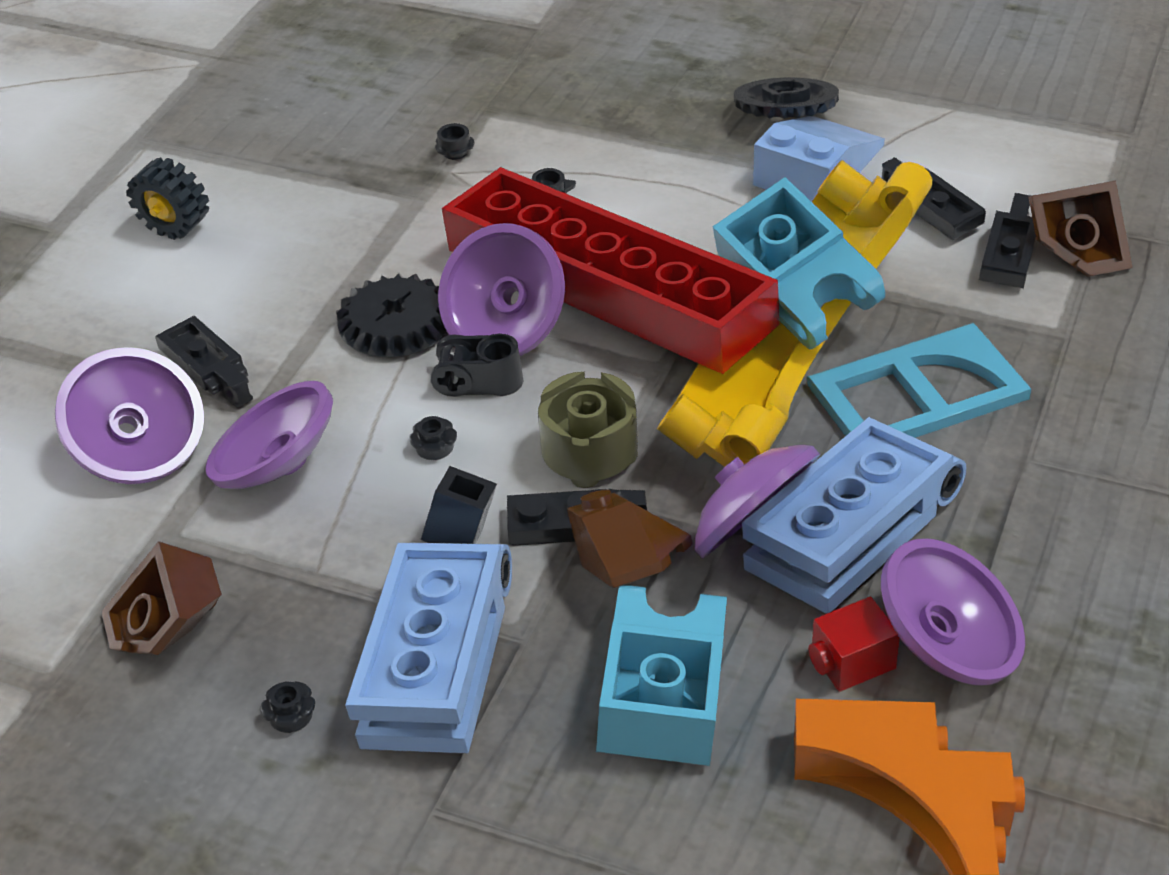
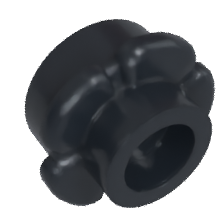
M452 123L442 126L437 131L435 149L446 158L457 160L465 157L467 150L473 149L475 142L470 137L469 129L465 125Z
M428 416L413 426L412 430L414 433H411L409 436L410 444L416 449L420 457L427 460H439L452 452L457 439V431L453 429V424L449 420L438 416Z
M286 681L272 686L266 692V700L262 701L260 710L263 718L270 721L274 729L284 733H291L301 730L310 722L315 708V699L311 697L312 691L306 684L298 681Z

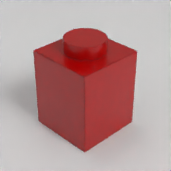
M869 596L815 618L813 621L812 644L808 648L809 656L816 671L820 675L826 674L836 689L841 692L896 669L900 637L888 617L874 599Z

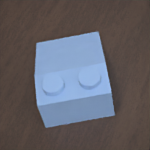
M815 116L776 122L754 144L753 185L767 190L786 177L812 202L821 184L841 160H844L860 173L884 146L885 138Z

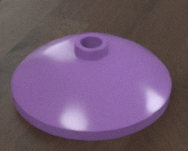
M502 223L490 225L472 233L456 247L449 257L439 283V311L448 334L463 336L508 334L518 342L520 356L528 353L548 336L560 315L565 294L562 265L552 246L542 236L526 227ZM518 291V300L512 305L511 297L514 292Z
M138 348L109 349L96 353L80 362L63 381L55 406L57 433L63 447L72 459L91 474L122 484L148 483L175 472L190 458L196 449L204 423V410L200 394L185 371L160 354ZM123 423H129L134 426L135 431L124 433L118 426Z
M304 381L283 388L256 404L234 422L213 447L206 463L207 476L220 488L244 489L270 483L284 475L296 472L304 465L307 457L319 443L330 420L333 397L330 391L319 381Z
M794 445L770 449L755 456L746 464L738 457L732 460L714 477L721 486L712 494L702 510L695 537V552L702 559L712 553L742 528V522L805 471L820 456V453L814 446Z
M934 539L908 541L899 546L888 557L881 574V592L888 618L903 643L924 664L948 678L971 685L997 683L1010 675L1019 666L1025 650V633L1021 617L1007 590L980 561L954 545Z

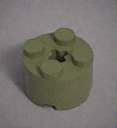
M585 371L563 375L544 388L540 396L538 423L541 454L551 470L565 478L571 479V482L577 487L590 488L595 486L599 480L622 472L636 461L638 457L637 410L634 392L626 382L612 374L602 372L601 379L585 378Z

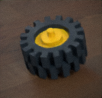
M160 157L149 162L128 182L127 186L129 188L126 190V196L132 198L128 202L130 207L138 209V212L135 214L139 220L144 218L147 221L145 226L149 230L155 227L157 228V235L163 236L167 233L170 239L175 240L177 237L181 239L209 212V206L206 205L209 202L208 195L201 194L205 188L202 183L196 184L193 181L197 176L192 171L186 174L184 172L186 166L180 162L174 166L173 159L166 158L163 161Z

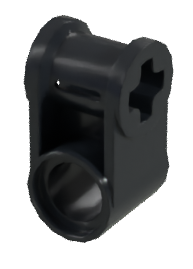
M502 333L475 336L453 334L445 336L437 344L436 356L439 362L431 372L430 382L439 393L453 397L462 395L505 396L516 392L522 387L524 379L518 342L514 337ZM453 347L455 348L454 356L450 354ZM454 376L458 377V381L455 384L453 383Z

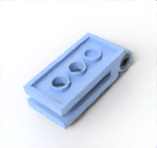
M868 417L742 522L743 539L754 544L743 554L744 570L826 614L830 613L880 568L899 546L908 542L936 516L937 505L946 506L953 501L963 485L966 476V463L960 458Z
M397 543L345 704L350 720H359L355 736L360 749L469 753L505 611L503 597H507L511 587L512 556L507 544Z

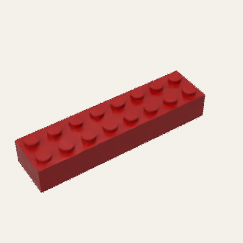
M498 168L441 208L450 252H453L469 235L490 225L507 223L526 227L542 236L552 246L560 260L565 280L563 303L721 374H724L780 325L777 279L505 168Z

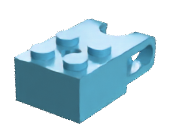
M786 177L712 226L718 256L778 280L779 321L808 349H814L828 339L826 335L827 322L825 314L820 309L824 303L834 299H847L861 309L867 310L885 298V288L880 273L843 238V231Z
M619 586L599 704L596 752L710 766L716 723L727 597L700 594V599L694 611L685 616L668 617L656 613L647 604L646 587Z

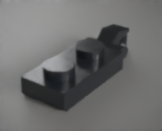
M894 157L882 163V179L888 182L897 166L903 162ZM925 168L932 177V187L915 214L951 240H955L984 224L985 208Z
M1015 193L1010 213L996 210L980 269L979 280L1024 288L1036 241L1033 218L1029 216L1030 203L1028 197L1031 195Z
M195 315L155 336L158 349L183 369L205 391L208 390L212 395L221 391L226 400L237 408L253 400L247 384L249 383L247 378L249 375L246 367L243 365L241 355Z
M607 489L507 495L509 544L515 546L575 542L567 508L581 504L580 498L588 493ZM608 489L611 491V494L616 493L647 510L645 490Z

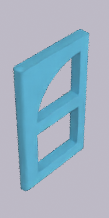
M974 323L807 376L808 387L845 436L864 420L841 391L890 374L895 376L923 411V414L888 426L914 438L1029 400L1031 394L1030 386ZM945 365L961 368L981 376L998 389L948 405L917 366Z

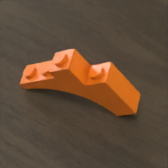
M796 698L794 780H808L838 787L871 800L888 810L911 827L928 844L941 860L949 875H999L998 863H1005L1006 836H1010L1014 812L1023 813L1025 806L1024 779L1022 776L1013 775L1011 752L948 750L947 726H937L935 702Z

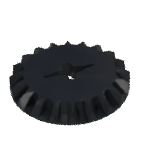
M784 77L763 79L744 84L734 91L735 107L746 114H753L756 117L767 116L769 119L774 117L785 119L787 117L813 116L816 113H824L828 109L835 107L839 101V89L835 85L810 78Z
M398 273L394 278L388 279L381 275L380 280L376 282L365 280L363 288H352L350 297L341 299V309L336 311L339 334L347 345L367 355L398 357L422 351L435 344L447 333L439 311V286H435L432 279L421 281L417 274L403 278Z

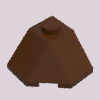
M1116 180L1028 197L1037 241L1081 273L1089 277L1133 268Z
M610 490L588 493L580 498L581 504L567 508L582 567L612 588L664 571L671 564L669 553L672 550L676 549V553L685 552L693 545L691 534L616 493L611 494Z
M158 541L101 611L110 649L119 652L159 655L193 630L203 616L213 609L222 595L212 559Z

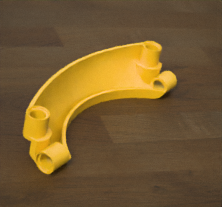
M841 160L821 184L812 203L843 231V238L877 269L899 240L930 191L932 177L923 166L913 162H905L897 166L888 182L878 175L871 182L844 160ZM834 299L821 306L820 309L824 312L827 322V337L852 303L849 300ZM779 321L780 325L724 374L698 364L673 406L659 423L657 430L696 459L705 452L723 467L727 466L737 457L746 464L755 456L771 448L789 419V408L793 397L824 342L814 349H808Z

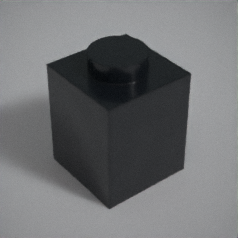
M449 466L435 490L421 540L427 543L476 544L483 530L497 483Z

